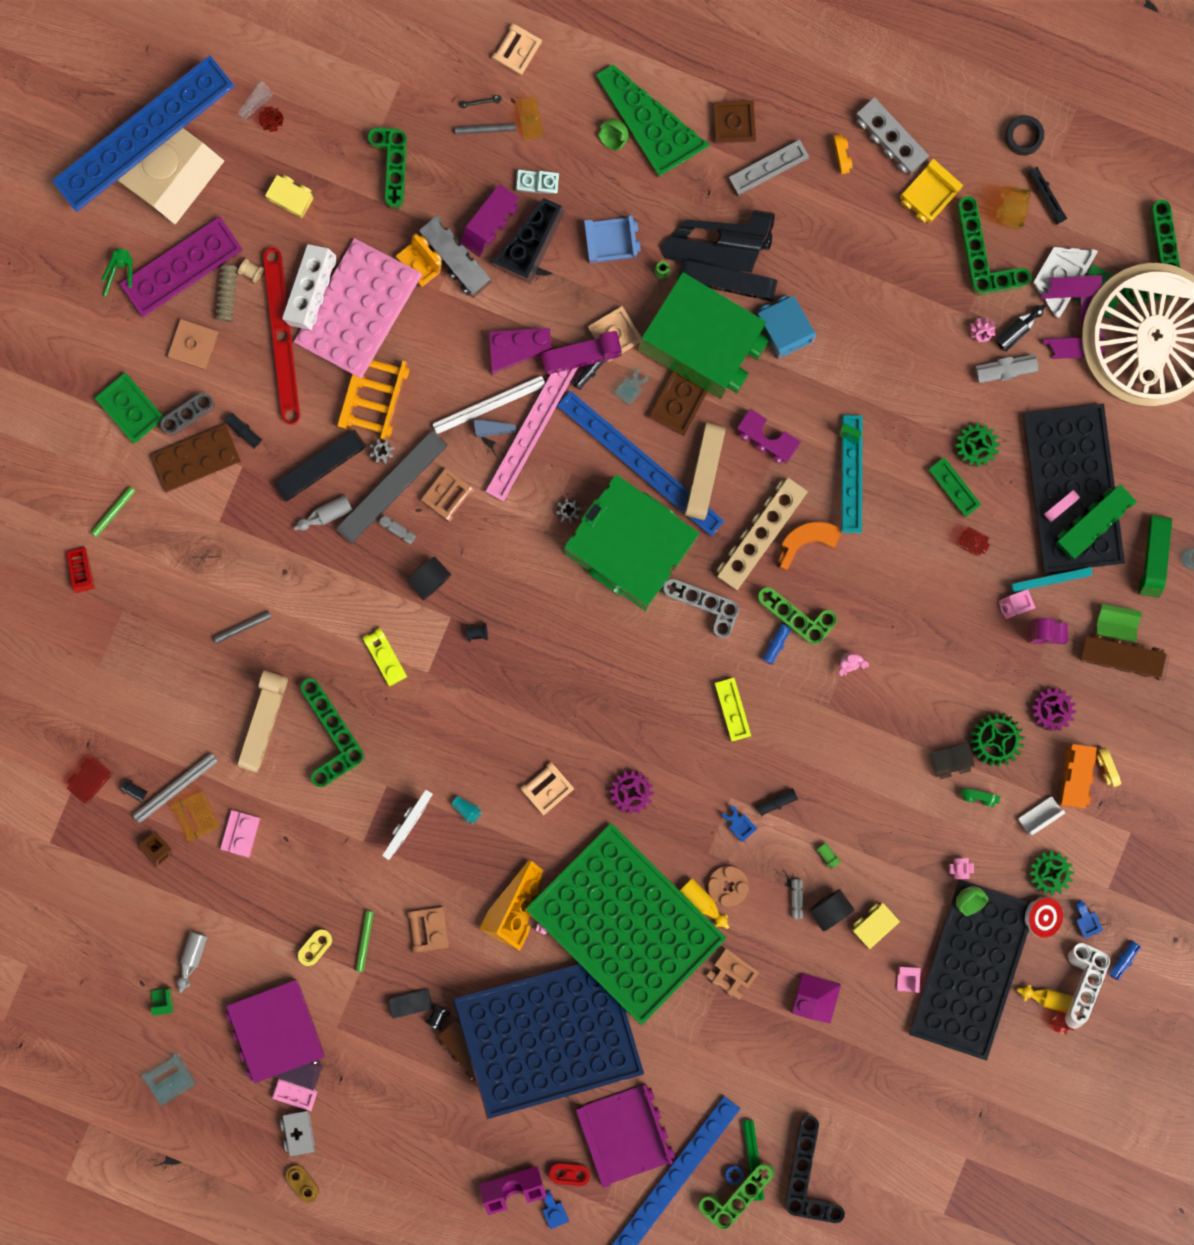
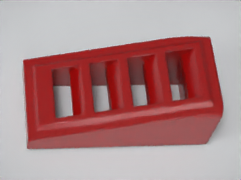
M86 547L66 551L71 585L75 593L95 589ZM83 556V559L72 560L74 557ZM84 564L83 567L74 568V566ZM86 572L85 575L76 577V574Z

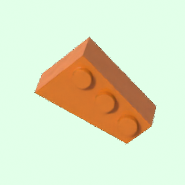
M1077 744L1066 745L1059 798L1060 806L1086 809V805L1090 804L1091 793H1089V788L1093 783L1092 772L1096 761L1097 747Z

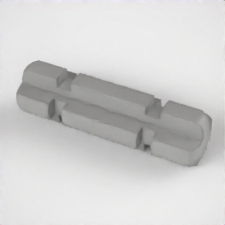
M383 515L379 521L380 525L385 528L387 527L390 532L401 539L403 538L408 544L414 542L415 534L410 531L408 532L406 528L397 522L391 521V518L387 515Z
M792 879V918L802 919L803 891H801V888H803L802 879Z

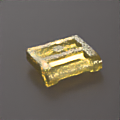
M204 791L170 806L181 823L186 834L185 839L187 843L221 828ZM186 805L199 830L195 833L183 810V807Z

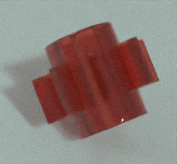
M272 106L264 107L265 111L260 112L259 124L263 127V130H269L270 132L278 131L277 127L282 126L284 120L283 114L279 111V108H273Z
M1057 1011L1056 1016L1051 1015L1049 1024L1054 1025L1052 1031L1067 1035L1068 1030H1074L1065 1021L1067 1013Z

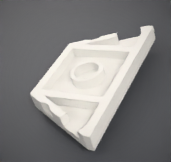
M1054 247L1033 284L1040 294L1042 292L1047 294L1052 282L1048 281V278L1084 276L1098 251ZM1071 297L1044 300L1055 317L1059 319Z
M425 790L415 807H410L404 815V818H406L403 825L398 824L392 833L395 837L382 855L383 857L390 860L392 855L402 845L430 801L429 799L433 795L431 792Z

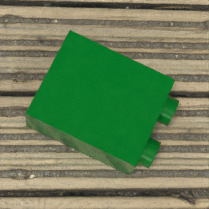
M683 272L642 337L638 350L712 395L722 399L727 389L738 393L749 375V372L741 368L748 355L758 360L769 339L761 335L766 321Z

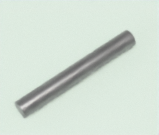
M515 123L455 127L456 135L516 131Z
M269 611L213 638L216 644L272 617Z

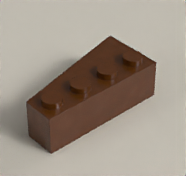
M1092 634V637L1086 636L1081 660L1106 668L1115 667L1116 670L1131 673L1133 671L1135 674L1143 677L1156 676L1157 680L1164 682L1169 656L1161 648L1152 647V650L1144 649L1142 644L1132 643V646L1124 644V641L1112 638V641L1104 640V636Z
M456 1019L438 1035L440 1038L438 1043L445 1050L449 1049L453 1054L451 1056L459 1066L462 1064L467 1070L465 1071L467 1076L472 1081H476L460 1023Z

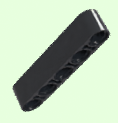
M688 260L681 261L678 279L684 272L713 290L766 301H774L778 280Z
M352 430L278 480L273 486L284 502H287L360 453L367 446L357 431Z

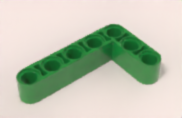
M971 196L963 197L958 203L957 214L973 293L978 296L1025 288L1031 281V273L1026 268L990 273L977 202ZM969 203L972 206V210L965 211L962 208V204ZM972 222L976 229L973 231L968 230L966 223ZM969 243H978L979 250H972ZM973 262H981L983 269L976 270L973 267ZM1023 274L1026 282H1018L1016 275ZM999 277L1004 278L1006 286H999L996 279ZM978 281H983L986 283L985 290H981L977 287Z
M1158 200L1150 208L1157 263L1181 268L1170 203L1166 200ZM1156 206L1163 207L1165 210V214H1158L1156 212ZM1159 226H1165L1168 234L1160 233ZM1162 246H1169L1171 254H1165L1162 251ZM1127 288L1123 293V297L1131 305H1138L1136 299L1134 300L1129 297L1128 292L1131 289ZM1138 290L1144 304L1149 303L1147 291ZM1157 293V296L1154 297L1155 302H1159V293ZM1166 295L1165 301L1171 300L1173 296Z
M308 678L301 685L302 693L341 751L340 755L315 770L311 775V781L315 786L326 787L360 765L365 759V753L320 683ZM310 682L316 684V691L312 694L306 691V685ZM321 699L327 701V708L323 711L317 708V702ZM332 716L338 718V725L334 728L328 725V719ZM343 733H347L350 738L349 742L345 745L339 742V736ZM354 750H358L361 754L360 759L356 762L350 759V753ZM337 761L343 763V770L340 773H336L333 770V764ZM320 772L326 775V781L323 784H319L316 781V775Z

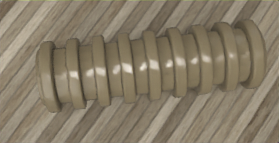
M224 264L220 266L222 272L219 273L221 276L219 278L221 283L218 285V288H220L218 291L219 297H217L219 303L216 305L218 307L216 309L218 315L215 316V319L231 322L234 319L232 317L234 314L232 308H235L233 304L235 298L233 297L236 295L234 290H236L235 283H237L235 277L238 275L236 273L238 267Z

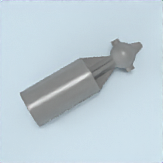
M346 495L316 508L308 519H300L294 530L305 531L309 528V525H325L352 512L353 510Z
M190 931L180 961L182 963V977L176 980L179 993H182L185 988L190 986L188 977L195 968H198L208 936Z

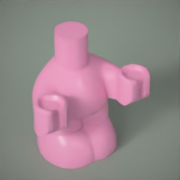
M846 652L840 658L839 676L847 675V672L858 669L860 665L862 669L868 668L869 663L864 661L863 657L855 652Z

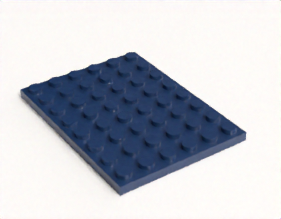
M579 964L453 999L487 1120L644 1075L626 1011Z

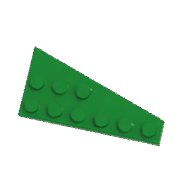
M611 65L596 74L598 81L658 177L663 176L710 147L708 142L700 138L696 132L688 128L661 103L648 95L644 89L636 85L632 79L615 65Z

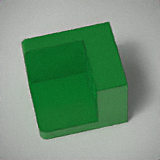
M172 988L151 991L153 1007L151 1008L152 1016L175 1012Z

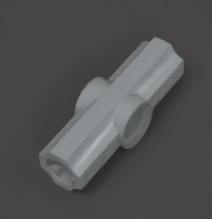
M1035 354L1018 358L1008 357L996 360L994 363L975 366L978 384L999 379L1000 381L1017 378L1019 375L1038 372V362Z

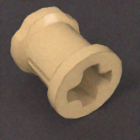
M246 258L242 262L238 274H244L256 284L262 276L264 268L262 266L260 268Z

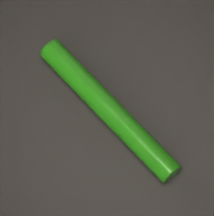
M128 487L91 531L95 537H98L136 492L132 487Z
M366 910L356 965L357 972H364L373 911Z

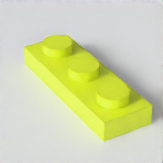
M735 678L715 683L731 742L750 737L751 733Z

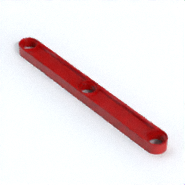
M271 247L265 250L263 258L281 415L286 424L295 425L299 422L301 414L291 327L282 319L288 304L283 258L277 248ZM270 252L278 254L279 257L276 262L268 261L267 256ZM279 331H285L288 334L287 339L283 342L278 341L276 338ZM290 410L297 413L294 421H288L285 417L286 413Z

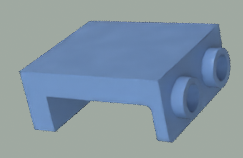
M632 215L620 219L596 222L592 220L584 221L589 264L637 258V252H641L640 240L635 239V232H638L637 220H633Z

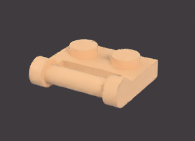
M511 23L508 28V34L491 58L522 76L540 47L542 40ZM515 36H521L508 59L503 57Z
M551 761L527 785L524 784L520 787L543 815L574 790L573 786ZM553 773L556 778L535 796L531 791Z

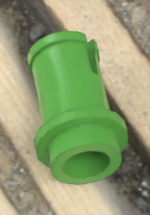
M660 261L655 267V275L660 279L667 278L670 275L669 264L666 261ZM660 268H665L666 270H665V271H660L659 269H660Z
M827 842L816 850L828 864L826 865L827 867L829 866L833 869L841 863L839 860L840 856L837 857Z

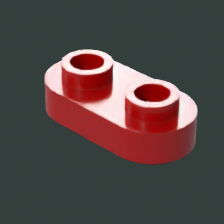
M556 1163L551 1167L549 1176L556 1184L584 1186L590 1180V1171L584 1165ZM558 1169L563 1170V1176H557L556 1171ZM579 1171L584 1173V1177L581 1179L576 1177V1173Z

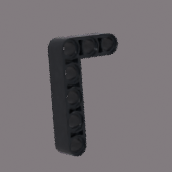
M806 1114L801 1117L799 1122L785 1207L787 1212L793 1216L840 1223L845 1217L844 1209L840 1204L806 1197L819 1130L817 1118L812 1114ZM807 1119L814 1120L815 1125L812 1129L804 1128V1122ZM808 1139L811 1141L809 1149L804 1150L800 1147L802 1140ZM801 1159L807 1161V1167L803 1170H799L796 1167L797 1162ZM796 1180H802L804 1186L800 1190H795L793 1183ZM797 1200L800 1202L798 1210H791L789 1208L791 1201ZM818 1204L820 1211L817 1214H811L809 1212L811 1205ZM831 1209H840V1215L837 1218L830 1217Z

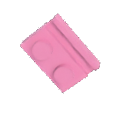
M231 810L220 849L250 857L261 818Z

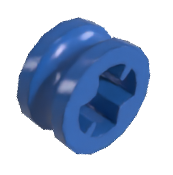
M732 1165L726 1169L725 1177L730 1184L736 1185L741 1183L744 1174L739 1166ZM736 1169L737 1173L740 1174L739 1178L736 1177L737 1180H732V1177L729 1176V1172L732 1173L731 1170Z

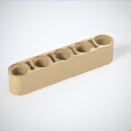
M705 423L686 504L685 516L705 520L726 430L724 426Z

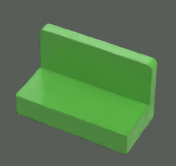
M1102 604L1097 616L1096 634L1136 642L1137 628L1142 617V611Z

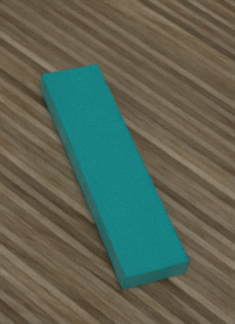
M1089 567L1018 582L1009 586L1011 592L1015 593L1090 577L1093 572L1092 568Z

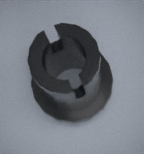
M126 780L120 790L123 791L124 795L128 794L142 803L148 791L133 784L132 780Z

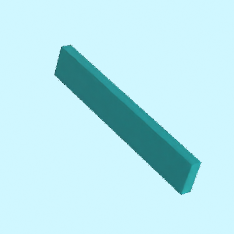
M842 415V426L847 424L862 431V435L858 444L842 437L841 533L862 534L863 415Z

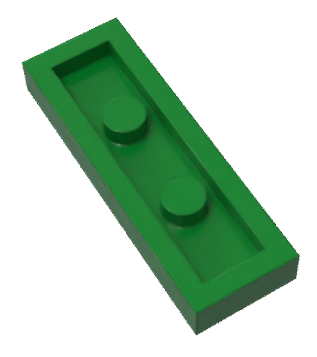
M945 457L928 469L965 518L982 505Z

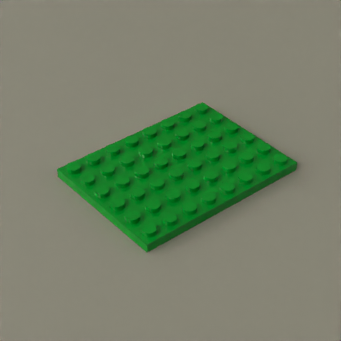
M612 823L525 909L640 1026L727 939Z

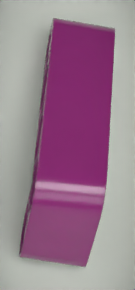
M610 331L601 334L598 339L541 353L545 374H553L622 356V349L617 331Z
M1051 618L1033 620L1029 623V643L1068 644V623H1057L1055 619Z

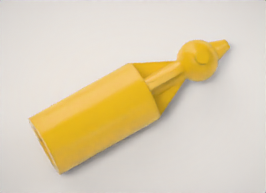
M693 878L679 890L702 914L715 919V927L729 928L727 923L728 916L726 914L719 915L715 901Z
M1030 984L1023 988H1017V991L1023 996V1000L1027 1001L1028 998L1032 997L1043 1007L1067 1013L1073 998L1071 995L1050 989L1033 991Z

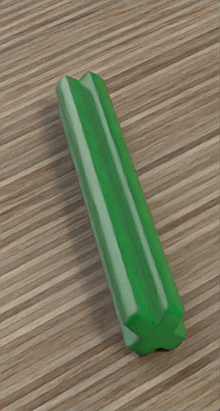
M749 1119L743 1121L751 1175L760 1165L754 1121ZM760 1174V1176L757 1178V1179H759V1181H761V1179H762L761 1174ZM751 1183L752 1193H755L756 1186ZM763 1190L756 1196L754 1201L764 1200Z

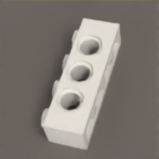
M307 244L282 318L290 326L312 330L313 324L316 323L317 313L323 302V295L329 284L332 268L336 264V255L329 248Z

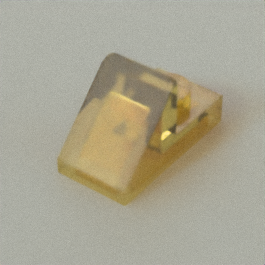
M536 96L516 100L524 141L544 137Z

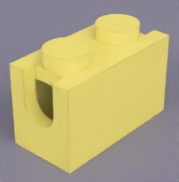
M277 175L265 197L270 202L302 219L314 199L311 190L303 185L300 187L294 185V181L285 175L283 177Z
M884 903L873 905L868 910L870 914L865 919L860 917L853 924L855 928L852 931L868 949H871L900 922Z

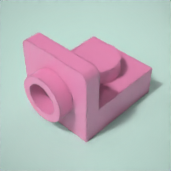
M1028 589L999 600L1001 611L1006 619L1035 609Z

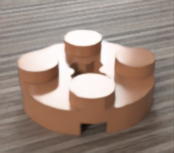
M732 866L720 867L710 876L708 883L709 894L717 904L725 907L736 906L747 896L749 891L748 879L738 868ZM725 881L734 883L732 886L733 891L723 890Z

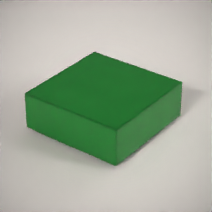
M843 424L839 436L858 444L862 431Z

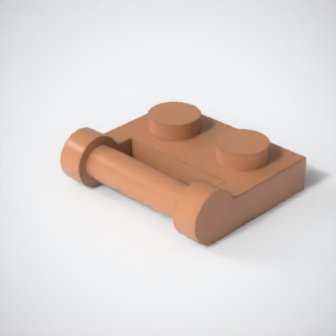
M445 468L421 500L447 521L451 522L454 518L453 514L469 494L472 495L475 490ZM460 486L463 490L445 511L441 507L454 490Z
M444 907L407 912L411 923L414 944L412 947L413 953L449 948ZM424 916L428 942L426 945H422L418 921V917Z

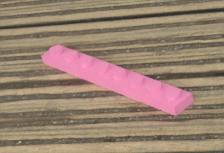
M578 368L550 375L488 486L486 493L503 502L505 501Z

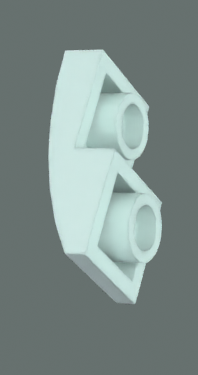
M517 170L515 191L557 194L559 173Z

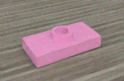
M278 1079L272 1099L312 1111L318 1091Z

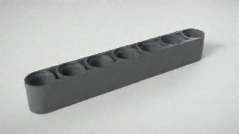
M434 431L430 432L337 527L336 531L352 544L445 450L448 444Z

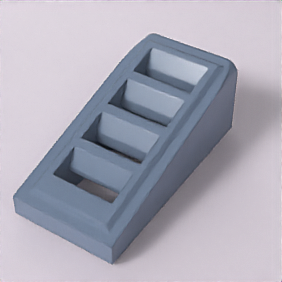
M474 419L475 433L478 438L516 433V426L513 424Z

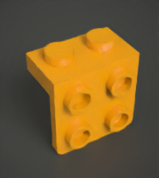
M415 233L412 236L411 244L397 254L395 258L397 261L422 274L417 283L422 288L440 274L442 265L440 261L442 259L436 251L432 252L429 249V244L423 236L419 237Z

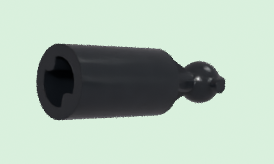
M1046 305L1035 306L1032 308L1031 314L1015 319L994 338L996 344L1003 351L1007 352L1030 331L1035 318H1040L1043 315Z

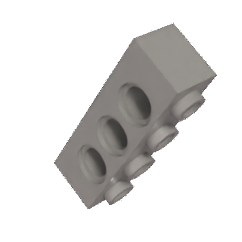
M875 97L856 114L857 125L862 130L866 129L871 134V140L884 148L883 152L889 159L893 158L898 163L897 167L902 173H907L910 176L927 161L929 155ZM878 119L882 122V126L879 128L874 127L872 121ZM887 134H893L896 138V141L889 142L886 140L885 136ZM905 148L909 151L910 155L903 157L900 155L899 150Z

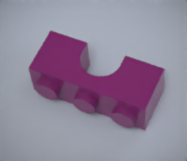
M750 408L736 430L739 432L738 436L746 442L749 440L756 444L755 448L763 453L767 451L772 454L771 458L777 463L782 464L784 462L787 464L801 441L785 431L776 440L767 439L762 432L767 419Z
M538 1166L479 1184L483 1204L488 1215L507 1210V1199L516 1193L523 1194L527 1203L547 1197Z

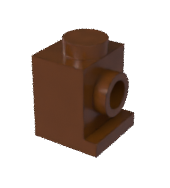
M156 831L151 835L147 834L141 839L140 850L153 863L155 868L171 856L172 849ZM152 848H157V849H158V850H157L156 852H154V853L151 851Z

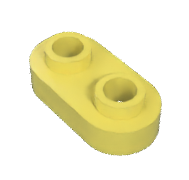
M1106 747L1099 749L1096 760L1099 766H1103L1105 770L1103 777L1106 784H1111L1113 788L1121 785L1120 777Z
M327 930L316 931L298 953L299 961L305 966L314 965L331 946V934ZM320 936H324L326 938V942L324 944H321L318 939ZM306 952L313 954L312 959L306 958Z

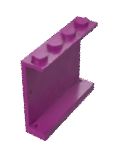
M298 980L227 1006L228 1011H225L229 1023H233L235 1029L232 1031L234 1039L241 1045L242 1049L239 1050L242 1061L247 1062L249 1068L246 1069L247 1076L250 1081L253 1080L254 1084L326 1057Z
M646 1084L576 1108L603 1188L611 1186V1183L668 1163L670 1165L673 1164L672 1158H675L671 1146L667 1147L665 1139L668 1138L665 1126L660 1127L658 1120L662 1118L658 1107H653L651 1100L655 1099L651 1087L647 1088Z

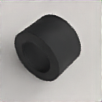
M434 556L408 579L407 584L422 600H425L449 579L451 573Z
M841 889L819 901L809 910V913L824 932L845 919L855 909Z

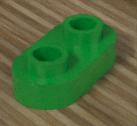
M961 788L959 796L963 797V801L974 803L975 800L983 801L982 805L989 807L999 804L1001 798L998 795L967 788Z

